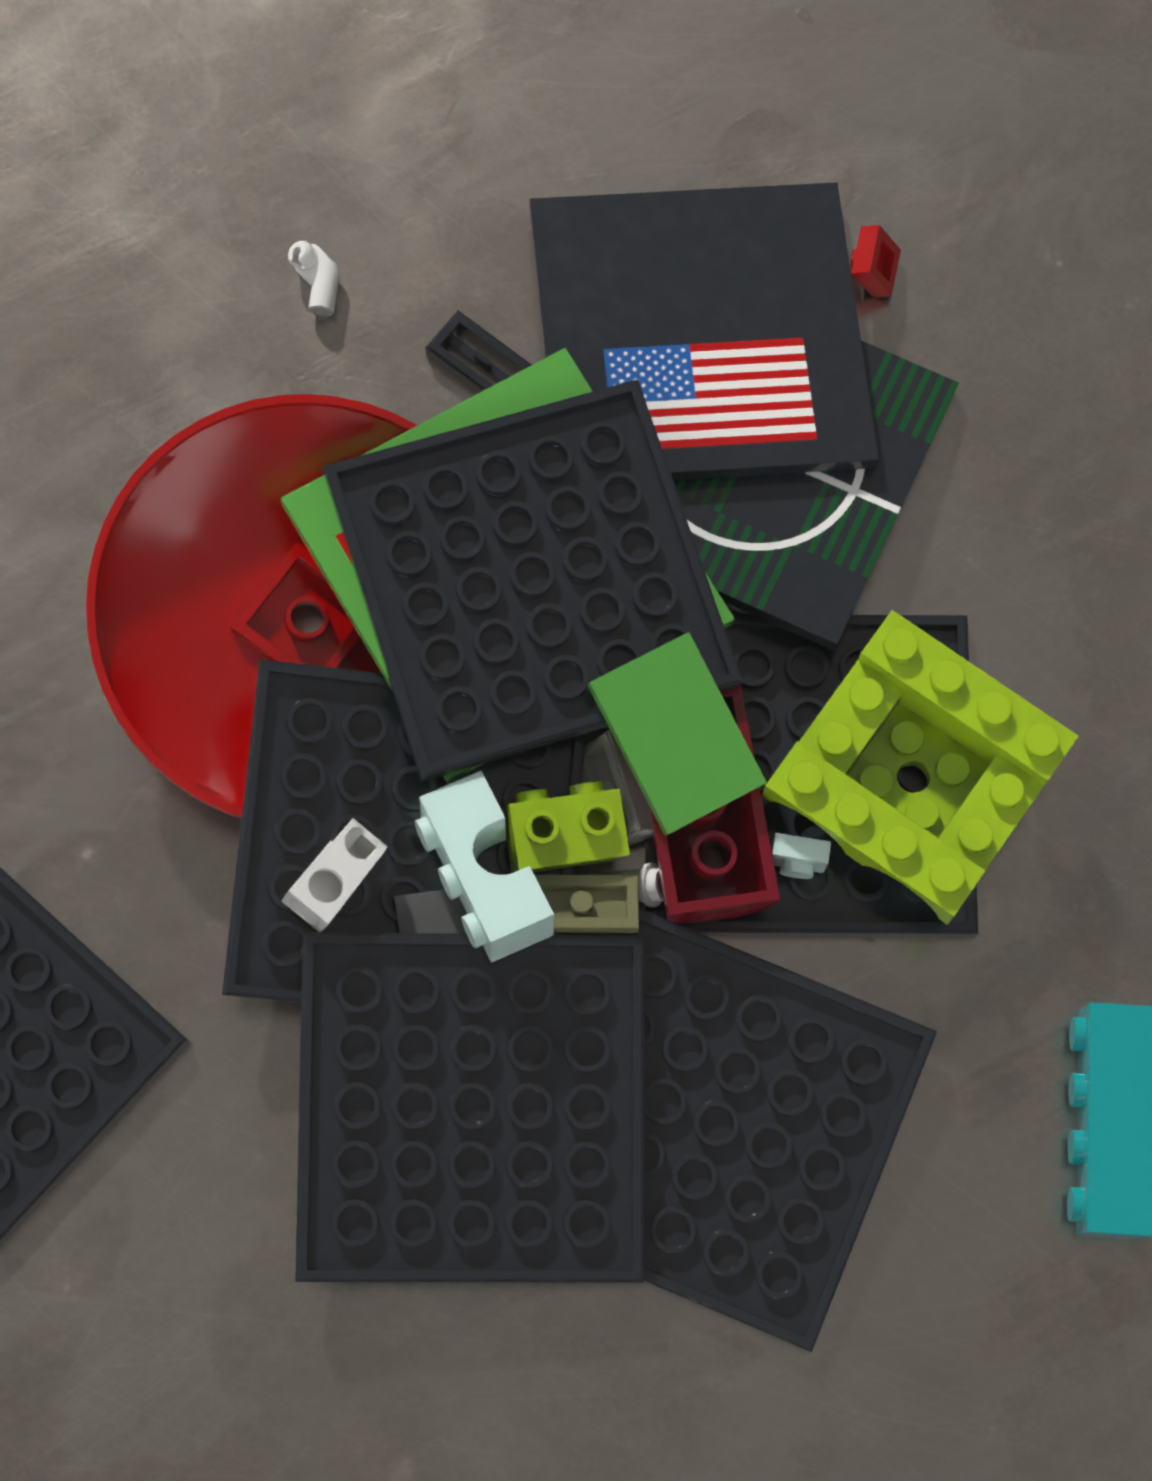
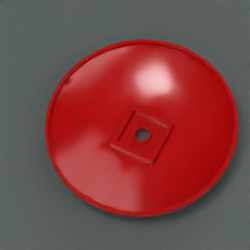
M295 394L254 399L210 414L172 436L144 461L116 497L103 522L94 547L88 574L86 619L93 666L102 693L115 719L132 744L170 782L198 801L225 814L240 819L242 817L259 659L381 673L282 507L281 497L323 476V466L361 456L418 426L417 424L371 404L336 396ZM301 605L313 606L321 615V627L311 633L297 630L291 621L292 611Z

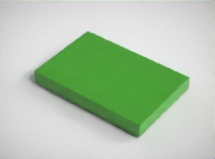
M689 632L587 684L664 835L680 829L767 783Z

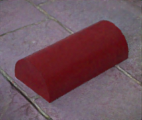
M742 687L722 692L721 695L754 757ZM760 787L668 835H664L648 804L668 921L674 923H701L730 919L762 911L780 901Z

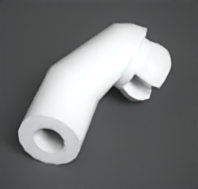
M298 241L289 249L288 260L290 265L295 267L296 272L311 286L308 311L318 316H332L334 314L339 283V268L316 244Z

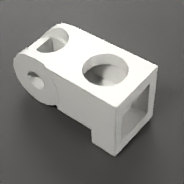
M352 818L334 841H330L281 901L314 929L322 932L388 847Z

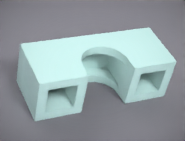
M482 771L420 796L421 818L414 821L417 833L425 850L429 852L436 849L444 865L438 868V874L448 897L451 900L459 897L467 912V915L462 916L461 919L472 946L476 949L483 945L492 963L553 936L554 913L530 866L511 874L496 875L484 870L476 861L485 849L506 840L505 816Z

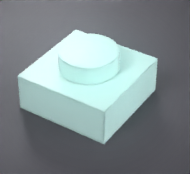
M775 833L771 843L774 866H780V874L793 878L811 879L814 872L823 873L828 865L831 841Z

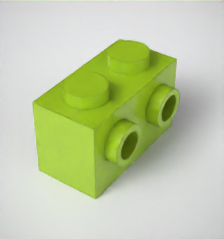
M602 781L570 786V795L549 798L548 789L530 790L514 794L516 803L508 804L502 809L505 816L506 842L511 873L528 866L535 873L618 861L629 856L630 851L620 788L604 790Z

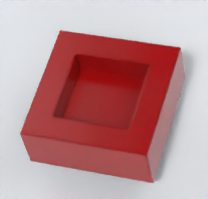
M880 225L861 226L857 247L853 249L851 254V274L872 297H892L901 249Z

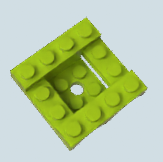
M892 610L799 742H796L767 782L762 796L770 802L783 804L814 822L842 847L846 855L862 866L877 869L908 887L935 911L938 919L948 925L1079 736ZM906 766H914L921 769L927 778L926 788L917 793L904 790L897 780L898 771Z

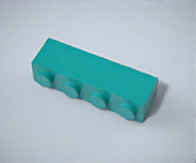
M1089 1002L1079 1010L1078 1017H1072L1069 1030L1071 1051H1078V1073H1071L1069 1080L1070 1107H1077V1130H1070L1068 1160L1070 1164H1077L1076 1187H1070L1068 1191L1067 1216L1069 1222H1076V1236L1145 1240L1152 1238V1006Z

